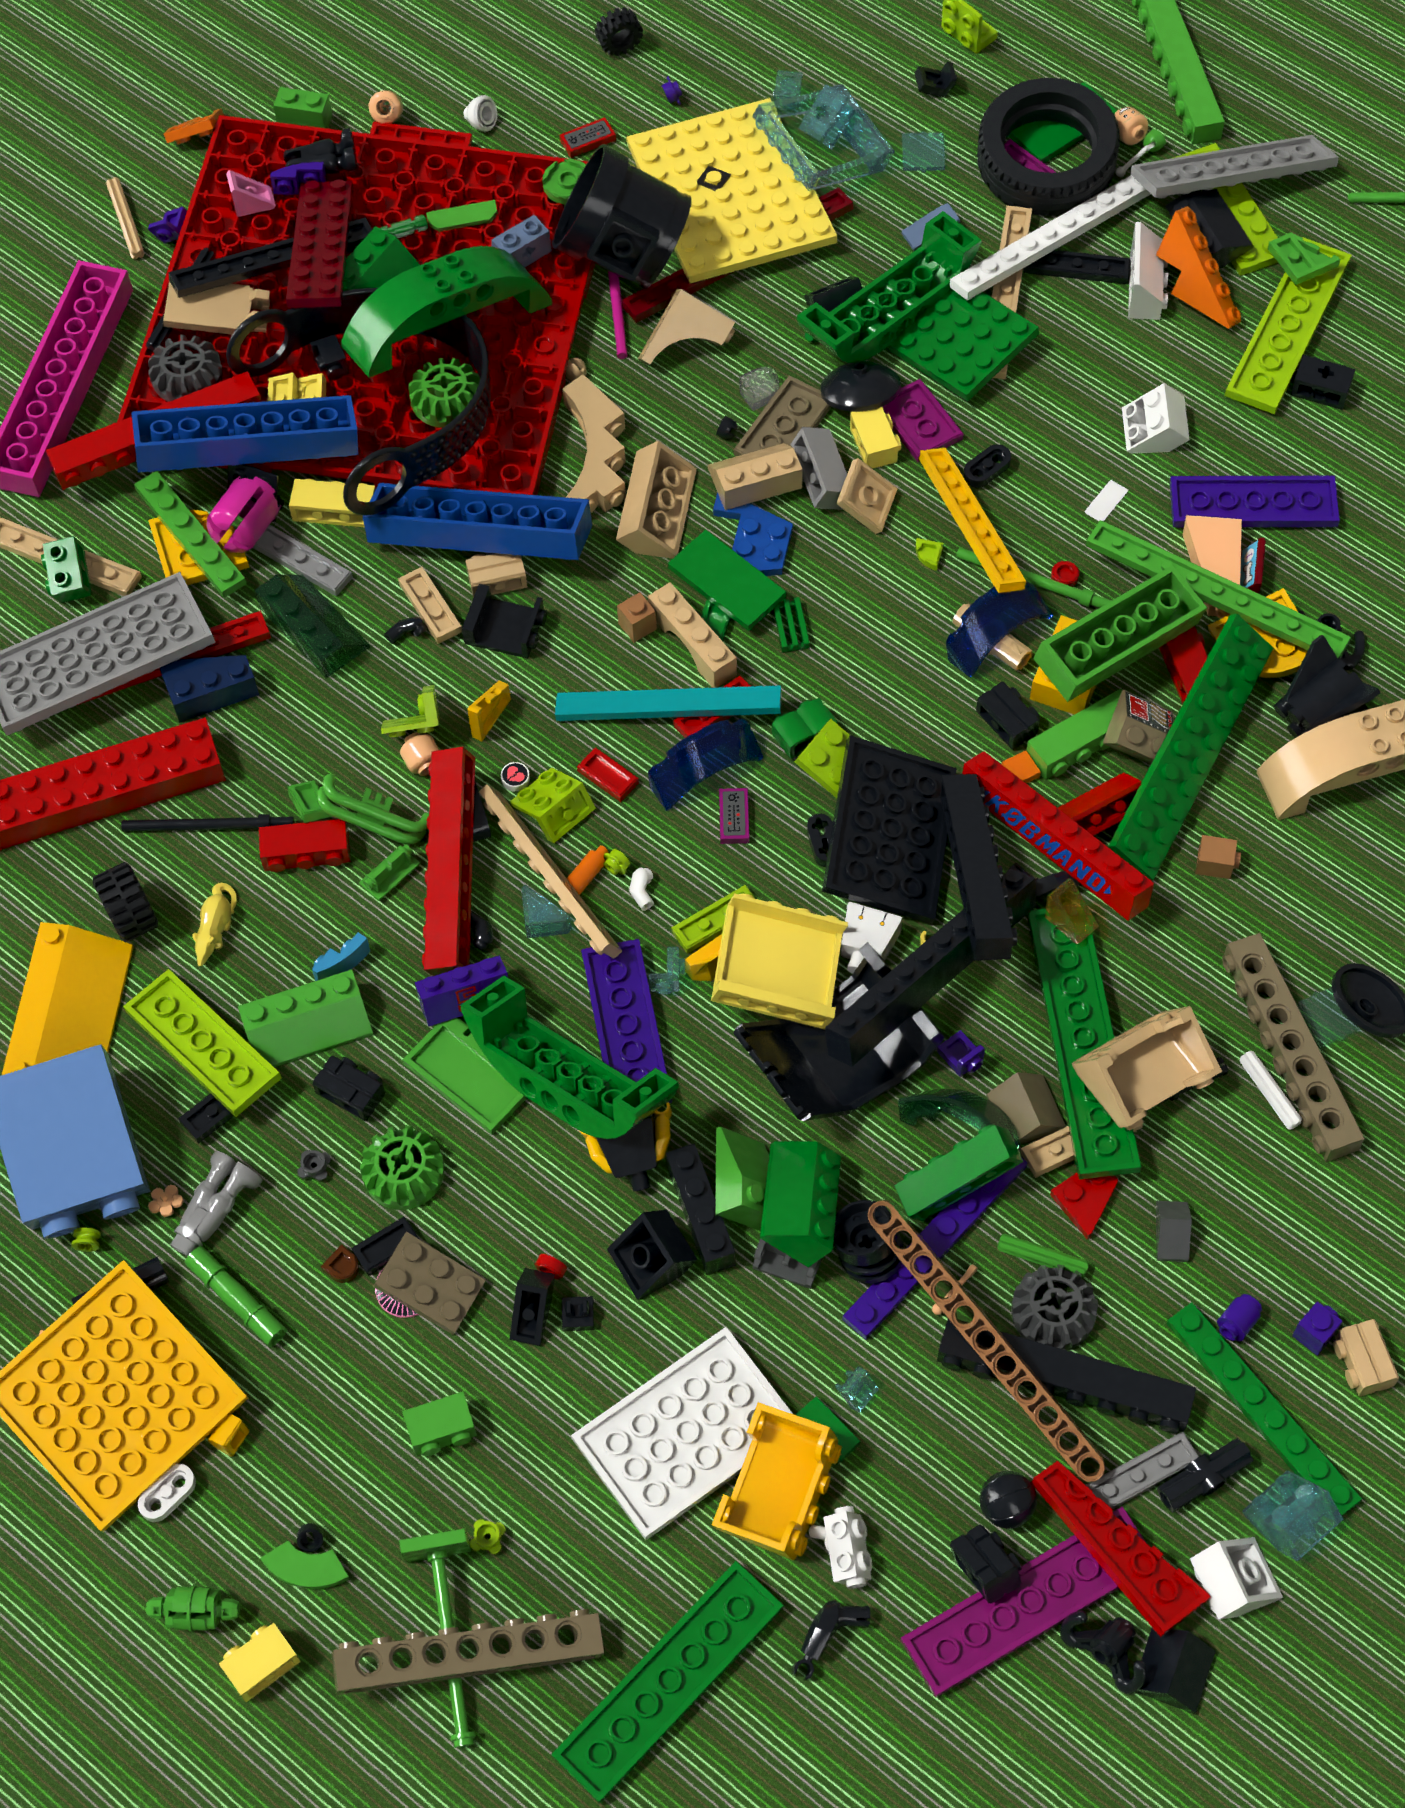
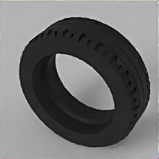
M1038 78L1014 85L996 97L982 117L977 151V162L981 177L986 186L989 187V190L1009 206L1032 208V214L1053 216L1064 214L1106 190L1108 184L1112 181L1120 144V131L1118 122L1115 119L1116 117L1111 108L1099 95L1073 81L1059 78ZM1036 121H1054L1069 125L1081 132L1090 143L1092 153L1085 162L1073 169L1058 173H1044L1028 169L1016 162L1006 151L1004 143L1013 130L1024 124Z

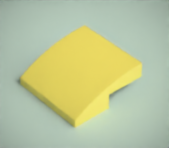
M292 372L268 379V401L326 397V378L323 373L297 379Z

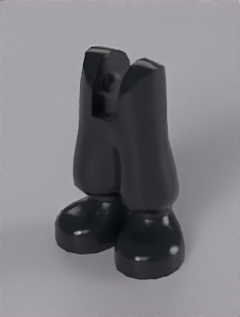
M351 128L342 130L341 140L337 144L331 139H324L283 152L286 163L285 167L300 163L324 162L326 174H337L343 170L348 172L358 171L357 155Z

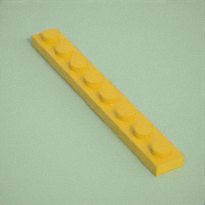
M947 449L920 450L919 460L997 592L1024 590L1026 584L1024 576Z

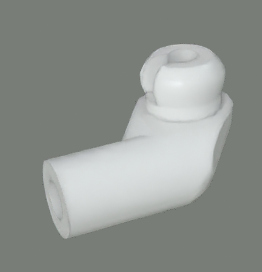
M648 868L636 869L632 874L629 887L630 894L642 911H646L654 905V901L646 891L647 884L653 879V873Z

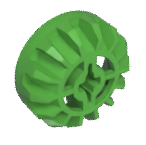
M438 358V365L432 366L430 362L423 364V371L420 369L415 371L413 381L409 383L410 402L413 412L421 421L428 425L439 428L445 427L465 409L473 398L480 382L478 373L473 372L470 364L463 363L461 365L460 360L452 358L450 364H446L444 358ZM450 373H457V374H459L460 376L454 377V376H453L452 374H450ZM436 375L433 380H427L429 377Z
M405 1125L403 1130H395L394 1127L387 1128L386 1134L381 1137L376 1134L372 1138V1144L369 1148H364L362 1152L363 1161L360 1164V1171L365 1188L376 1202L387 1208L407 1210L421 1206L437 1193L443 1182L445 1167L439 1145L424 1130L420 1132L414 1131L412 1126ZM402 1142L401 1147L393 1149L389 1154L383 1152L389 1145ZM416 1147L421 1153V1164L415 1163L414 1160L416 1157ZM380 1157L387 1159L388 1176L380 1169Z

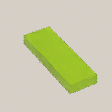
M746 885L671 927L673 935L687 954L722 934L726 908L734 893L753 896Z

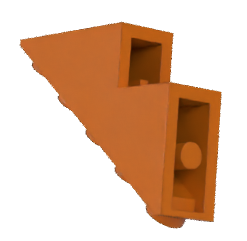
M1188 206L1175 211L1156 253L1157 257L1181 271L1171 294L1228 329L1241 322L1240 311L1235 307L1230 297L1229 287L1219 273L1218 263L1209 251L1207 239L1199 229L1194 211Z

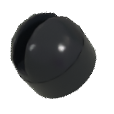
M724 416L716 435L723 439H732L736 435L731 433V430L733 428L738 431V424L733 419Z
M307 1523L300 1527L297 1532L299 1548L305 1552H313L322 1546L323 1533L318 1525ZM307 1532H312L313 1541L308 1542Z

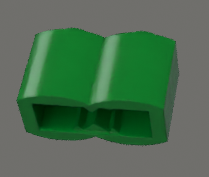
M820 698L806 700L799 705L796 711L782 713L775 718L772 723V735L791 759L798 757L830 719L837 724L838 721Z

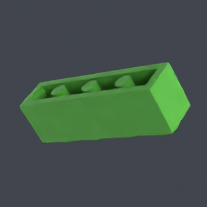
M1122 688L1028 740L1026 751L1041 771V776L1044 780L1052 776H1060L1071 765L1077 762L1083 763L1092 753L1100 749L1105 750L1109 748V746L1102 743L1123 690Z

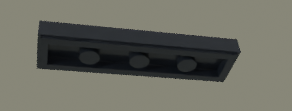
M1054 250L1024 267L1023 273L1127 284L1130 258Z

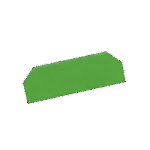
M495 200L430 211L426 212L429 227L441 232L490 223L496 217L498 211Z

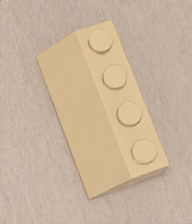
M656 441L636 451L616 540L636 554L673 559L679 552L697 468L660 441Z

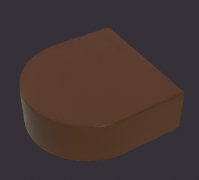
M342 1244L320 1266L324 1273L338 1283L352 1281L359 1271L356 1256Z

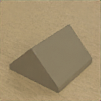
M1017 1072L987 1093L988 1101L999 1126L1009 1129L1016 1146L1043 1138L1066 1127L1043 1075Z

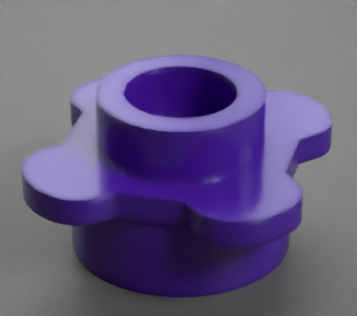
M667 76L668 82L662 85L670 104L677 101L681 105L679 96L683 94L677 81L672 83L669 76Z

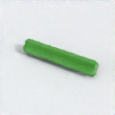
M1005 1233L1001 1235L998 1242V1250L1040 1265H1046L1049 1268H1056L1058 1264L1064 1265L1067 1271L1074 1273L1077 1270L1080 1272L1082 1278L1085 1277L1089 1262Z

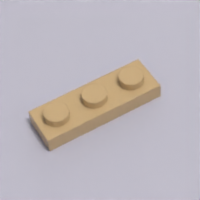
M423 567L398 578L400 587L438 644L462 633L460 623Z

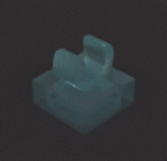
M857 1367L854 1372L846 1371L845 1375L848 1379L843 1385L837 1383L835 1388L850 1408L860 1413L879 1388L866 1370Z

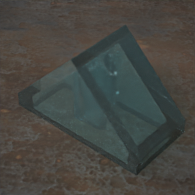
M527 885L521 888L527 938L568 934L572 930L571 918L568 914Z

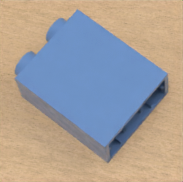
M101 1044L0 1076V1149L21 1221L31 1230L40 1227L43 1238L51 1239L69 1234L74 1229L80 1228L77 1218L79 1214L101 1208L103 1218L108 1220L140 1209L137 1196L150 1192V1188L109 1054Z

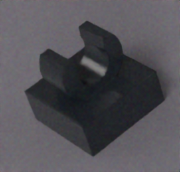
M593 1296L562 1298L563 1331L594 1330Z

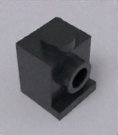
M335 334L310 342L313 359L317 363L319 371H325L329 381L349 374L346 357Z

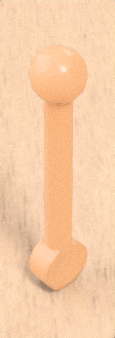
M971 1264L960 1278L959 1283L963 1286L978 1268ZM953 1288L946 1294L944 1298L952 1296ZM936 1303L932 1306L934 1314L941 1315L943 1313Z

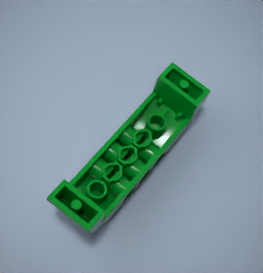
M942 211L925 224L920 248L832 311L828 312L815 302L797 315V322L806 333L842 361L856 363L867 360L886 349L923 312L932 307L951 289L950 279L970 267L982 240Z
M493 246L465 248L411 268L385 282L356 311L344 332L341 346L370 378L392 369V343L511 296L529 314L551 306L552 299L541 284L507 251Z
M502 976L461 1004L462 1014L472 1036L483 1054L502 1077L534 1103L570 1126L593 1137L611 1139L626 1134L665 1105L679 1088L678 1081L657 1068L635 1082L527 1015L525 988L506 976Z

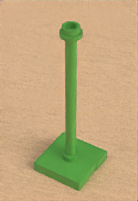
M465 1529L399 1540L401 1554L407 1563L422 1560L431 1562L441 1629L454 1627L444 1560L450 1555L471 1552L470 1539ZM449 1679L448 1683L456 1734L450 1736L451 1742H454V1748L474 1745L473 1738L476 1735L475 1732H469L462 1679Z

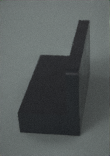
M848 277L808 293L804 297L808 306L817 302L830 312L860 291L862 285L860 278Z

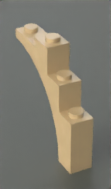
M582 374L562 388L564 405L579 423L587 444L583 470L566 498L589 499L591 513L598 506L604 512H607L612 507L619 506L626 498L625 482L615 473L626 463L625 447L615 439L625 430V416L618 406Z

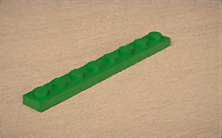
M1192 1302L1168 1319L1166 1324L1335 1521H1338L1362 1501L1358 1493Z

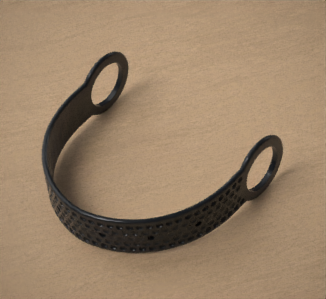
M378 288L343 291L342 304L337 307L291 308L286 311L268 309L250 316L236 328L228 342L226 359L229 367L238 375L248 371L251 377L262 376L273 371L289 357L291 352L309 345L310 342L334 334L344 333L362 303ZM466 315L418 334L431 337L453 347L471 361L480 376V382L473 398L454 420L429 437L406 448L387 447L377 450L361 460L349 474L343 489L344 503L351 512L367 516L387 510L396 504L410 488L435 477L455 464L471 449L480 437L486 425L491 404L489 356L481 332ZM269 322H277L284 326L285 337L283 343L272 357L258 364H246L240 360L241 344L253 329ZM389 460H396L402 463V476L396 487L389 494L373 502H362L357 499L358 485L371 468Z

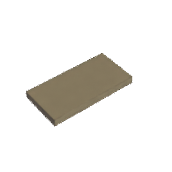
M789 375L733 449V454L737 457L782 443L791 446L790 444L802 427L816 428L832 406L823 400L821 390Z

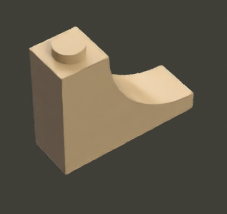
M678 289L639 355L638 360L646 365H651L655 357L663 349L677 341L688 338L702 339L721 346L724 342L728 343L735 332L732 327L735 322L684 290Z

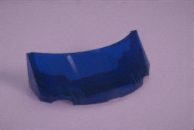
M1027 580L1024 590L998 593L996 588L993 587L983 596H980L960 617V627L955 632L950 633L946 641L948 661L968 677H972L988 653L1007 634L1029 621L1041 618L1050 619L1053 617V614L1035 586Z
M739 719L733 724H730L728 720L720 721L687 736L666 752L667 757L659 764L653 765L649 770V787L667 811L687 792L713 774L739 763L760 761L764 756L749 723L745 719Z

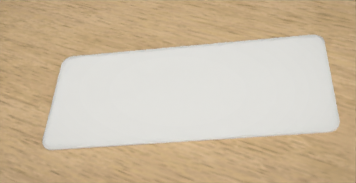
M1110 480L1085 510V513L1098 521H1104L1128 492V489Z

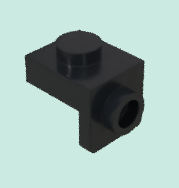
M947 62L941 71L919 66L914 72L919 92L944 98L957 81V75L952 62Z

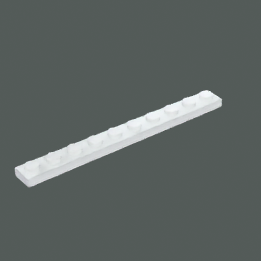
M1130 175L951 278L950 288L968 301L1151 193Z

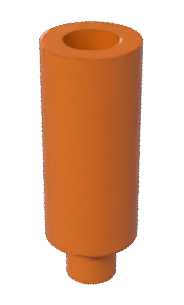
M602 845L596 851L590 850L567 877V880L579 895L604 867V862L606 861L604 854L609 853V851Z

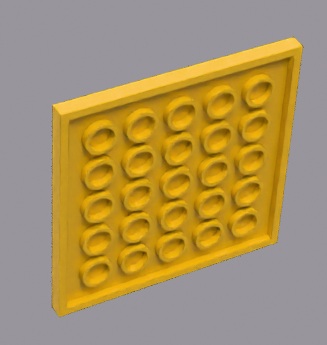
M124 1260L0 1370V1417L101 1532L110 1527L138 1501L143 1492L175 1464H178L229 1414H232L248 1399L247 1395Z

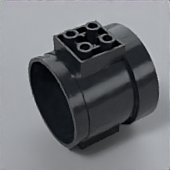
M602 144L596 149L585 165L568 197L554 233L552 247L575 260H580L583 257L630 282L638 284L639 287L647 289L663 270L681 236L690 212L692 198L668 183L629 163L628 156Z

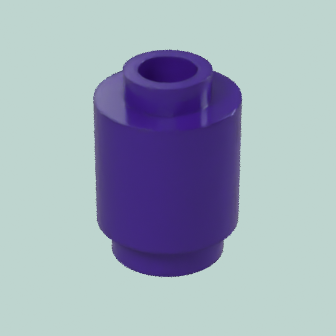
M1248 1294L1236 1297L1217 1320L1220 1333L1228 1340L1242 1341L1260 1319L1261 1304Z

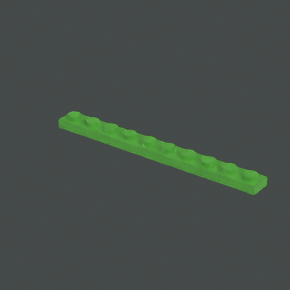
M1102 520L1098 522L1086 540L1087 547L1150 577L1173 565L1202 601L1231 615L1238 614L1246 622L1303 649L1308 650L1311 643L1317 637L1323 635L1337 658L1340 659L1350 644V636Z

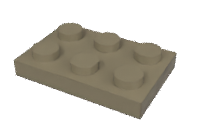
M406 1231L373 1287L453 1335L486 1280Z

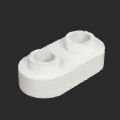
M175 1464L140 1495L138 1509L146 1520L151 1522L164 1520L193 1492L196 1478L191 1469L183 1464ZM185 1479V1484L182 1487H175L177 1480ZM161 1502L160 1509L156 1511L151 1510L153 1503Z

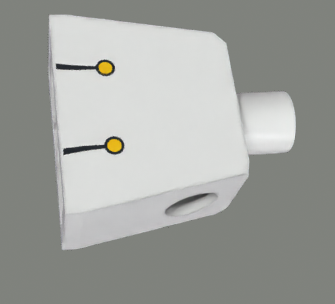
M848 902L845 922H848V927L843 932L841 956L850 959L847 970L852 974L864 958L859 949L867 942L885 961L901 933L902 917Z

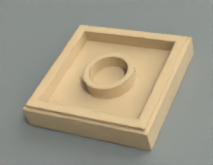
M857 458L851 463L836 504L877 534L883 530L898 488Z

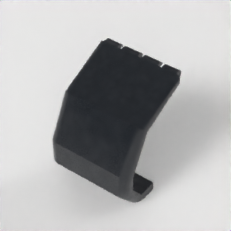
M868 942L859 949L864 958L852 976L834 989L832 1007L836 1008L834 1019L892 971L880 954ZM920 1007L851 1067L828 1056L825 1029L785 1019L741 1023L733 1033L800 1121L851 1114L900 1085L927 1063L945 1038L922 1007Z

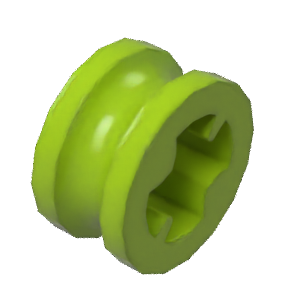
M76 1228L73 1230L72 1235L75 1238L71 1243L73 1249L83 1252H92L99 1249L100 1244L97 1240L101 1237L100 1231L93 1228Z

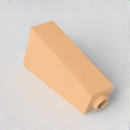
M1186 515L1183 538L1191 562L1240 585L1242 519ZM1204 602L1207 606L1208 616L1224 618L1230 615Z

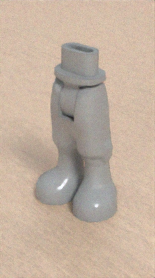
M215 1151L211 1156L210 1172L206 1180L202 1181L194 1190V1196L186 1208L179 1226L174 1230L177 1235L170 1246L185 1256H188L197 1247L203 1246L202 1242L207 1241L218 1229L227 1214L232 1210L235 1197L243 1188L256 1189L263 1181L249 1167L241 1162L236 1163L230 1156L222 1152ZM230 1175L223 1189L217 1193L219 1185L226 1176Z

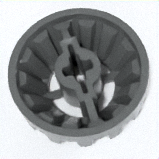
M180 335V341L175 343L168 338L165 340L166 347L157 346L154 349V355L148 360V373L155 392L168 402L219 383L223 376L218 352L215 351L212 343L202 341V338L199 336H193L191 341H188L186 335ZM189 350H197L199 354H193Z
M1058 1264L1056 1268H1047L1046 1265L1039 1266L1037 1271L1025 1274L1021 1283L1016 1286L1011 1305L1012 1320L1022 1338L1070 1350L1080 1345L1090 1335L1096 1321L1098 1300L1094 1297L1091 1283H1086L1082 1279V1274L1077 1270L1072 1273L1065 1270L1064 1265ZM1053 1282L1064 1283L1073 1291L1067 1293L1063 1289L1054 1288ZM1047 1283L1049 1290L1043 1294L1041 1300L1034 1301L1037 1290ZM1050 1303H1054L1056 1307H1060V1310H1056L1054 1306H1049ZM1075 1312L1071 1318L1065 1321L1068 1313Z

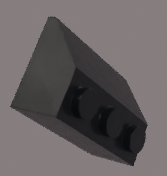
M1217 189L1191 191L1189 194H1182L1165 206L1171 217H1173L1175 211L1186 206L1194 211L1199 229L1207 239L1209 251L1217 261L1219 270L1254 248Z

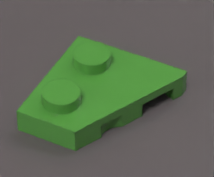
M1292 232L1270 241L1268 245L1270 253L1295 285L1339 267L1341 260L1336 255L1330 258L1319 252V246L1304 241L1302 237Z

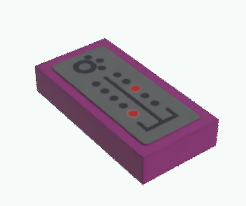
M748 788L719 789L720 844L749 843Z

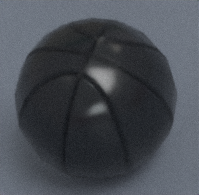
M1001 1471L992 1475L984 1483L980 1492V1507L984 1516L993 1525L1005 1529L1017 1528L1024 1525L1033 1516L1037 1507V1493L1031 1481L1023 1474L1014 1471Z

